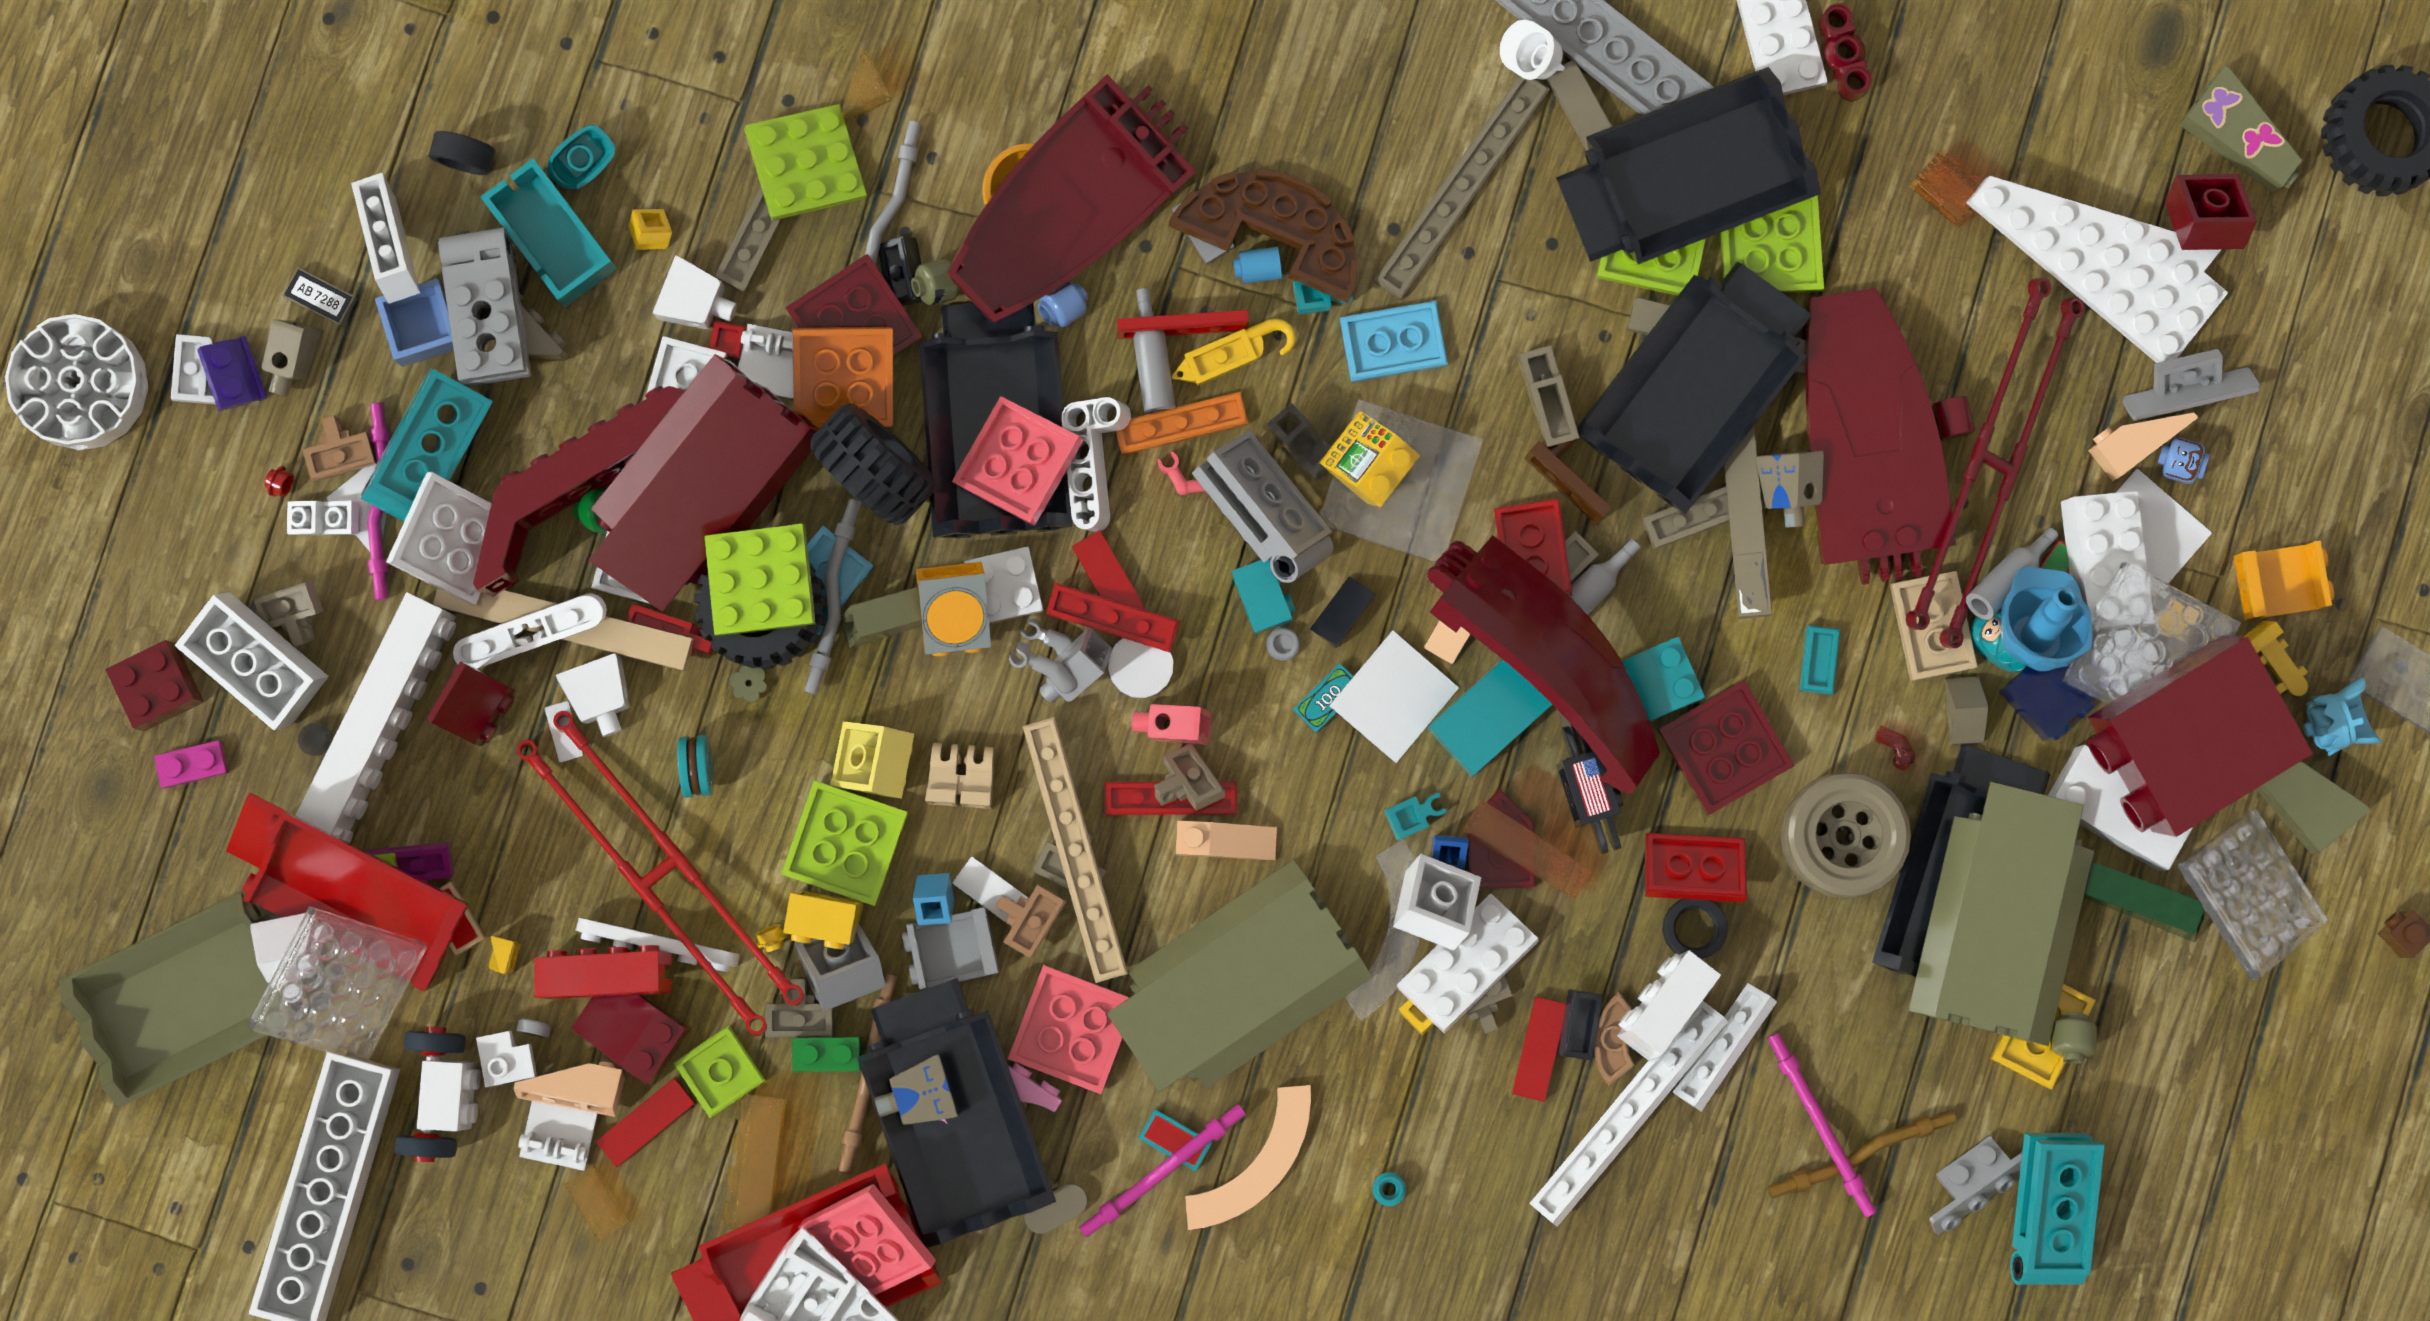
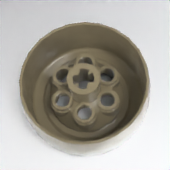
M1844 772L1828 774L1818 778L1796 794L1788 805L1783 817L1780 837L1782 851L1787 864L1799 881L1811 890L1827 897L1851 899L1874 893L1893 880L1902 868L1908 855L1911 832L1905 809L1890 789L1881 782L1865 775ZM1835 805L1841 806L1844 810V815L1841 818H1835L1832 815V808ZM1864 812L1867 814L1868 821L1865 825L1857 823V813ZM1818 823H1823L1826 826L1825 835L1823 836L1816 834ZM1843 828L1848 832L1846 835L1848 843L1845 846L1843 842L1838 843L1836 840V831H1843ZM1871 836L1874 839L1875 845L1872 849H1866L1863 846L1862 840L1864 837ZM1829 847L1833 851V856L1830 860L1824 857L1821 852L1822 848ZM1849 853L1857 857V863L1853 867L1845 863V857Z

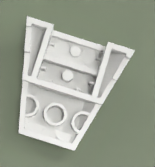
M802 1226L785 1244L751 1296L739 1321L899 1320Z

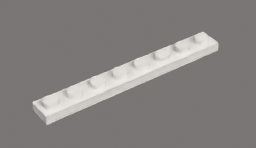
M1702 1001L1664 1054L1649 1060L1529 1204L1558 1227L1728 1023L1727 1019Z

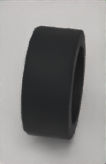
M436 131L428 157L441 165L458 171L476 175H488L496 150L485 142L465 135L447 131Z
M1678 900L1668 909L1663 919L1662 927L1665 942L1673 953L1680 955L1690 950L1700 959L1710 957L1720 950L1727 938L1728 923L1724 912L1715 902L1710 900ZM1692 908L1707 912L1715 926L1714 935L1710 942L1699 948L1684 945L1678 939L1675 931L1676 921L1684 911Z

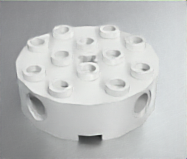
M77 314L53 317L37 325V328L30 332L24 341L20 340L11 352L5 375L8 402L23 425L40 438L54 445L75 450L103 447L126 434L142 413L148 392L145 362L131 340L103 321ZM74 382H80L79 384L76 385V388H75V387H74Z

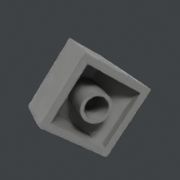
M859 924L853 943L850 945L844 944V949L825 947L824 940L811 938V943H794L811 989L823 1011L886 987L879 956Z

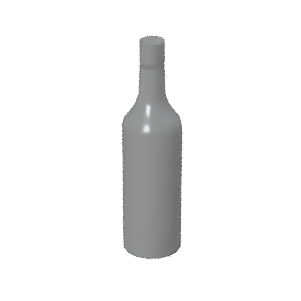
M1149 288L1136 290L1139 317L1153 316ZM1164 331L1135 332L1133 340L1144 413H1155L1176 408Z
M2048 528L2030 546L2012 550L1966 597V603L1972 613L1981 619H1992L2002 608L2006 595L2011 590L2014 576L2019 569L2025 566L2039 568L2041 554L2058 538V533L2053 528Z
M1631 539L1610 560L1590 566L1572 584L1573 595H1570V597L1588 615L1614 589L1619 570L1641 547L1636 541Z

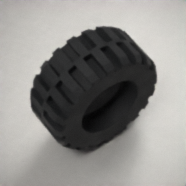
M2392 64L2383 65L2378 70L2372 68L2361 74L2358 78L2356 77L2332 99V106L2325 111L2323 117L2324 122H2327V124L2321 128V138L2327 139L2328 143L2322 148L2325 157L2331 156L2334 161L2330 165L2335 173L2340 170L2345 175L2342 179L2343 182L2349 186L2353 183L2358 184V191L2365 194L2376 190L2375 194L2377 196L2387 197L2391 193L2395 195L2404 194L2430 179V81L2428 80L2430 75L2421 70L2414 74L2412 73L2413 68L2406 65H2401L2396 70ZM2374 104L2390 105L2399 109L2407 116L2415 134V143L2411 154L2405 158L2389 157L2372 146L2364 129L2365 113L2370 106Z
M847 403L841 405L811 438V450L825 469L848 492L860 500L863 505L868 509L870 508L876 515L884 518L889 523L894 525L906 523L935 492L936 480L932 473L927 470L924 463L887 427H884L876 418L855 404Z
M809 562L815 624L775 629L771 633L762 636L748 633L716 636L714 635L708 574H701L697 582L702 585L701 591L694 595V603L699 604V611L694 612L696 622L702 624L703 628L700 632L705 640L711 642V648L732 662L763 669H771L775 665L785 666L792 663V658L795 656L802 657L808 651L806 646L810 642L815 644L820 636L816 631L819 625L824 626L826 616L822 615V609L827 607V598L822 595L821 591L825 588L821 578L816 576V569Z

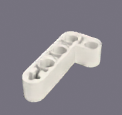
M1104 397L1068 404L1062 412V428L1080 436L1084 440L1067 469L1071 516L1077 527L1091 532L1103 531L1110 522L1102 433L1122 430L1131 420V412L1128 406L1113 398ZM1115 406L1117 415L1113 421L1108 422L1107 413L1111 407ZM1084 411L1086 420L1078 427L1076 418L1080 412ZM1087 443L1089 453L1084 459H1081L1079 455L1080 449ZM1091 476L1092 486L1085 492L1083 489L1084 479ZM1094 511L1095 516L1091 517L1089 521H1087V516L1091 515Z

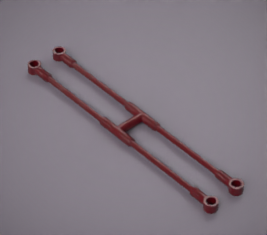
M2035 278L2028 284L2030 296L2023 313V323L1987 421L1982 424L1978 439L1976 440L1963 476L1965 480L1930 576L1926 586L1922 588L1915 609L1909 611L1906 615V624L1910 629L1924 630L1928 627L1930 622L1928 610L1935 593L1933 589L1971 485L1976 481L1982 463L2004 474L1996 496L1998 501L1961 602L1956 606L1949 627L1940 633V643L1945 648H1959L1963 643L1962 628L1969 611L1967 609L1966 597L1975 588L2003 508L2012 494L2028 449L2027 443L2064 341L2070 335L2075 318L2080 317L2084 312V303L2081 299L2068 298L2062 301L2060 309L2063 316L2056 333L2057 339L2021 438L2015 444L2009 462L1987 450L1995 430L1994 423L2031 322L2036 318L2042 299L2051 293V283L2047 278Z

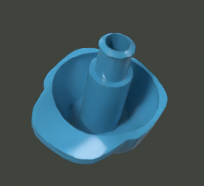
M2025 566L2020 568L2014 576L2011 590L2003 602L2001 610V638L2003 646L2009 654L2034 670L2049 671L2066 667L2091 649L2093 642L2092 619L2089 607L2082 600L2078 583L2072 575L2064 571Z

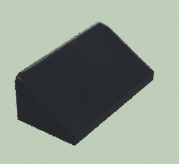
M901 236L881 243L878 254L883 278L901 305L905 306L923 302L920 297L915 296L911 285L912 278H915L917 267L922 264L916 238Z
M1348 577L1310 630L1334 648H1337L1376 594L1351 577Z

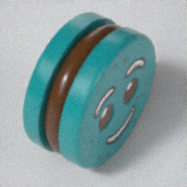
M708 736L680 737L678 739L677 756L683 796L685 798L693 797V794L696 796L701 794L702 796H711L713 794L714 775L712 752Z

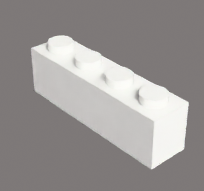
M379 173L351 183L374 278L388 304L419 294L420 290L396 196L384 174Z

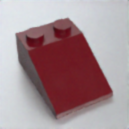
M460 661L426 720L482 747L484 742L489 743L498 728L495 723L501 713L505 715L511 708L515 699L512 696L515 689L482 670Z
M643 995L592 997L571 1027L572 1030L607 1057L647 1085L656 1082L691 1030L689 1026Z

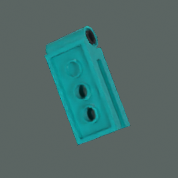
M430 368L374 468V472L368 479L360 499L404 522L427 472H433L448 481L451 479L493 401ZM450 404L454 411L453 417L447 422H441L438 419V410L441 406ZM429 433L435 434L438 439L437 446L431 451H425L421 444L423 437Z
M2024 1132L2012 1246L2018 1251H2014L2010 1261L2011 1276L2017 1285H2082L2087 1275H2090L2105 1145L2100 1141H2092L2093 1137L2087 1133Z

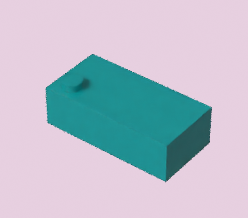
M1501 660L1430 724L1427 729L1468 775L1472 777L1546 711L1552 703L1504 660Z

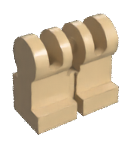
M933 743L928 788L925 798L926 803L929 805L957 807L958 796H961L960 804L962 807L992 809L994 747L985 746L983 761L980 764H976V746L969 745L967 755L964 758L966 775H958V764H961L959 744H952L950 759L943 761V743Z

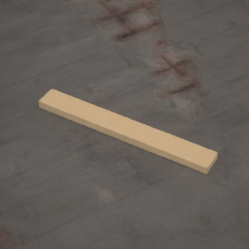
M437 589L433 602L434 606L499 624L557 604L506 590L492 598L481 593L476 605H471ZM607 616L598 625L561 639L681 671H686L694 639ZM526 623L527 628L525 630L537 633L544 629V627L541 625L536 628H529Z
M1053 717L1025 725L1023 730L1095 983L1128 974L1056 718Z

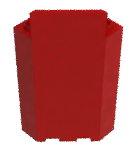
M250 792L244 802L226 852L259 868L256 875L253 873L249 875L242 888V891L246 892L243 901L247 903L253 902L282 918L313 911L324 931V939L413 983V987L423 992L428 990L442 964L446 950L452 942L460 925L459 922L469 903Z
M886 1164L880 1165L699 1245L702 1258L671 1272L673 1281L693 1321H739L751 1296L785 1244L800 1230L799 1225L802 1221L872 1184L877 1187L922 1242L908 1204H905L896 1178ZM935 1263L930 1269L875 1295V1297L888 1308L942 1284Z

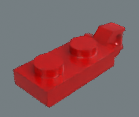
M631 603L626 622L694 639L690 657H693L695 650L709 655L713 654L714 650L711 648V642L700 636L701 628L696 627L693 623Z

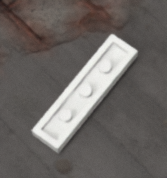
M1747 983L1724 1016L1728 1023L1684 1074L1673 1090V1093L1699 1111H1702L1777 1001Z

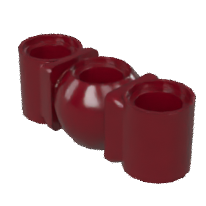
M1838 3L1829 6L1825 10L1818 27L1820 34L1823 36V43L1826 45L1824 49L1825 60L1829 67L1836 71L1834 79L1838 82V93L1844 100L1852 102L1864 96L1871 85L1872 76L1867 69V62L1864 60L1866 56L1865 45L1860 37L1854 34L1856 27L1852 23V12L1846 5ZM1828 17H1838L1841 19L1843 27L1835 28L1831 26L1828 22ZM1847 47L1852 52V58H1842L1837 48ZM1847 78H1857L1860 80L1862 88L1852 89L1847 83Z

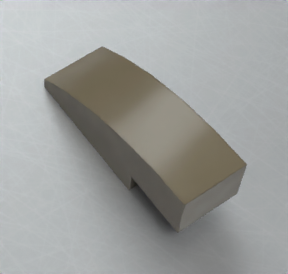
M1551 345L1519 354L1517 359L1546 446L1551 447L1579 439L1562 375H1559Z

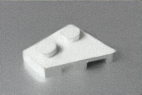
M176 334L171 388L172 401L216 405L197 352L200 346L212 344L210 337Z

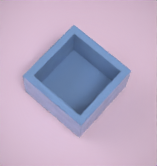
M438 278L418 284L419 294L388 304L384 295L375 298L393 359L402 367L454 351L444 283Z

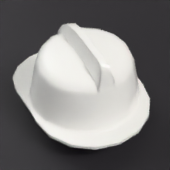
M1525 19L1515 22L1504 33L1500 43L1502 62L1508 69L1527 80H1543L1550 78L1556 71H1564L1565 67L1561 64L1563 57L1562 46L1548 30L1533 21Z

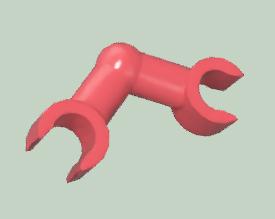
M1171 451V457L1175 463L1170 468L1165 467L1161 460L1158 459L1159 470L1168 474L1178 494L1186 495L1196 492L1208 494L1201 487L1197 479L1188 481L1185 479L1179 469L1178 456Z

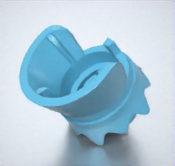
M2362 677L2335 694L2311 696L2313 701L2306 704L2308 708L2306 710L2307 721L2303 724L2304 733L2307 737L2313 736L2315 744L2321 749H2326L2328 756L2349 747L2351 744L2382 743L2381 739L2371 728L2363 708L2360 693L2365 690L2366 682Z

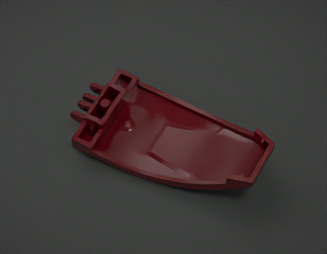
M1108 74L1104 76L1026 152L983 207L960 245L947 275L992 323L1044 297L1088 268L1137 228L1196 172L1173 144L1188 130V127L1185 124L1179 125L1172 132V135L1167 138L1160 128L1168 124L1173 119L1175 113L1170 109L1156 123L1151 120L1166 103L1163 100L1157 101L1146 114L1138 106L1141 101H1144L1151 94L1153 89L1149 85L1132 99L1122 91Z
M1876 288L1809 298L1807 311L1812 316L1803 328V332H1806L1805 355L1807 356L1805 358L1806 415L1809 452L1823 451L1822 502L1820 505H1815L1821 564L1828 565L1857 560L1861 584L1865 585L1870 583L1869 558L1877 557L1878 575L1881 581L1885 582L1890 579L1887 556H1890L1893 577L1895 580H1899L1903 577L1900 554L1909 553L1913 576H1922L1920 551L1940 548L1952 516L1941 440L1932 406L1917 364L1895 319ZM1955 533L1949 546L1956 545Z
M1492 535L1478 553L1461 541L1457 540L1451 543L1448 551L1446 550L1435 563L1436 566H1432L1427 573L1431 584L1433 583L1435 587L1443 592V595L1429 613L1455 633L1461 627L1530 682L1570 722L1604 764L1607 771L1600 780L1631 795L1659 756L1660 751L1640 696L1615 649L1592 619L1568 594Z

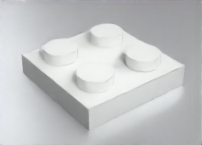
M1029 547L964 561L965 563L982 562L986 580L989 624L1043 612Z

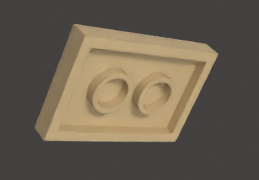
M1957 571L1938 575L1933 589L1935 593L1928 610L1930 622L1924 630L1910 629L1905 619L1907 613L1915 609L1922 588L1926 586L1929 576L1890 584L1910 681L1978 668L1967 616L1962 628L1964 640L1959 648H1945L1941 645L1939 639L1942 630L1949 627L1956 606L1960 604L1962 599Z

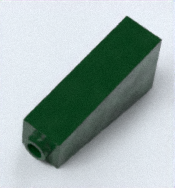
M2092 861L2083 898L2189 941H2196L2207 912L2205 902Z

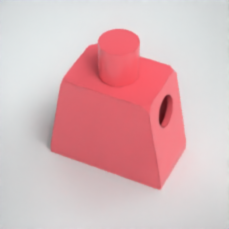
M1151 704L1149 712H1133L1132 731L1148 732V738L1160 742L1209 745L1212 713L1202 707ZM1170 719L1169 727L1164 729L1165 721Z

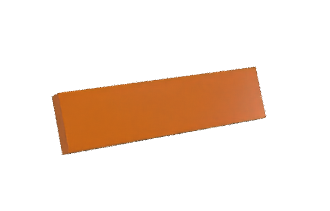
M1241 392L1179 406L1174 409L1131 418L1129 424L1124 429L1116 431L1121 456L1246 426L1248 425V419Z

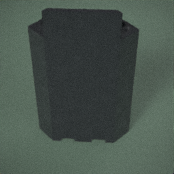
M1769 67L1587 136L1586 140L1589 150L1585 151V157L1588 165L1556 177L1590 262L1623 250L1626 255L1631 254L1637 264H1641L1821 194L1816 167L1803 152L1799 126L1786 110L1781 82Z
M1739 262L1735 263L1721 283L1711 277L1704 280L1693 275L1577 426L1579 437L1602 456L1605 455L1620 466L1621 470L1640 484L1643 483L1653 490L1667 504L1686 514L1807 357L1798 348L1800 342L1795 337L1812 315Z
M974 303L942 306L943 333L932 334L931 340L919 343L928 471L932 473L936 480L935 492L930 496L933 538L960 539L982 534H991V536L1017 534L1019 531L1031 530L1049 532L1072 527L1067 470L1035 526L952 482L1000 396L1062 427V412L1064 408L1058 332L1044 331V326L1035 325L1033 303L994 323Z
M1961 745L1953 772L1947 771L1945 776L1931 774L1911 837L1909 852L1902 866L1872 963L1916 978L1954 816L1968 818L1969 813L1983 815L1990 782L2044 795L2050 773L1971 746Z
M958 978L871 1009L882 1041L867 1046L869 1053L857 1057L924 1246L927 1248L940 1245L969 1232L986 1229L1009 1218L1028 1214L1055 1203L1054 1193L989 1011L986 1010L975 1014L974 1008L968 1009ZM939 1054L958 1116L945 1119L947 1123L942 1120L906 1125H903L899 1111L880 1117L874 1098L893 1092L889 1079Z

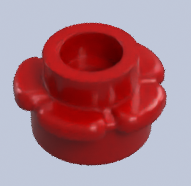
M279 466L277 470L271 469L264 481L268 494L273 497L287 496L292 488L294 475L286 471L284 466Z

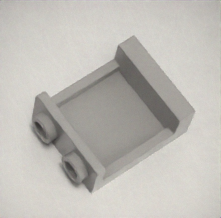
M983 907L952 915L951 923L919 926L918 923L906 924L907 932L902 933L903 943L906 952L912 951L914 964L909 965L912 984H919L920 990L931 988L958 978V981L961 982L1000 973L987 908Z

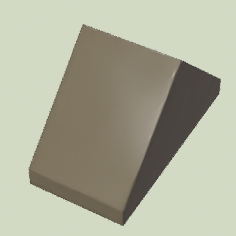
M1979 677L1945 679L1950 745L1983 743L1988 704Z

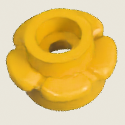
M781 924L769 926L756 933L759 941L756 945L759 948L764 947L766 952L774 951L785 945L784 939L787 937V934L783 933Z

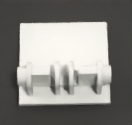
M747 324V329L742 332L741 336L743 348L738 369L751 381L767 387L775 396L793 399L792 332Z
M532 1101L525 1134H522L519 1139L518 1147L521 1148L519 1157L585 1171L597 1113Z

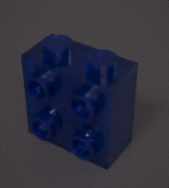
M2071 663L2066 667L2049 671H2037L2028 666L1998 691L2042 741L2052 737L2056 741L2071 728L2067 723L2075 716L2081 719L2095 707L2092 701L2099 696Z

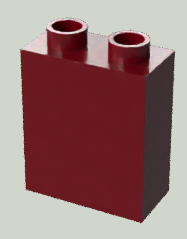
M2222 635L2088 716L2091 725L2097 733L2087 742L2089 750L2097 764L2107 774H2112L2115 771L2119 772L2130 792L2120 798L2121 806L2127 818L2140 832L2151 829L2154 833L2177 837L2313 754L2248 637Z

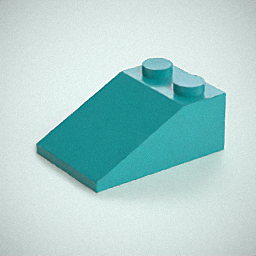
M1679 637L1622 661L1640 696L1650 722L1705 698Z

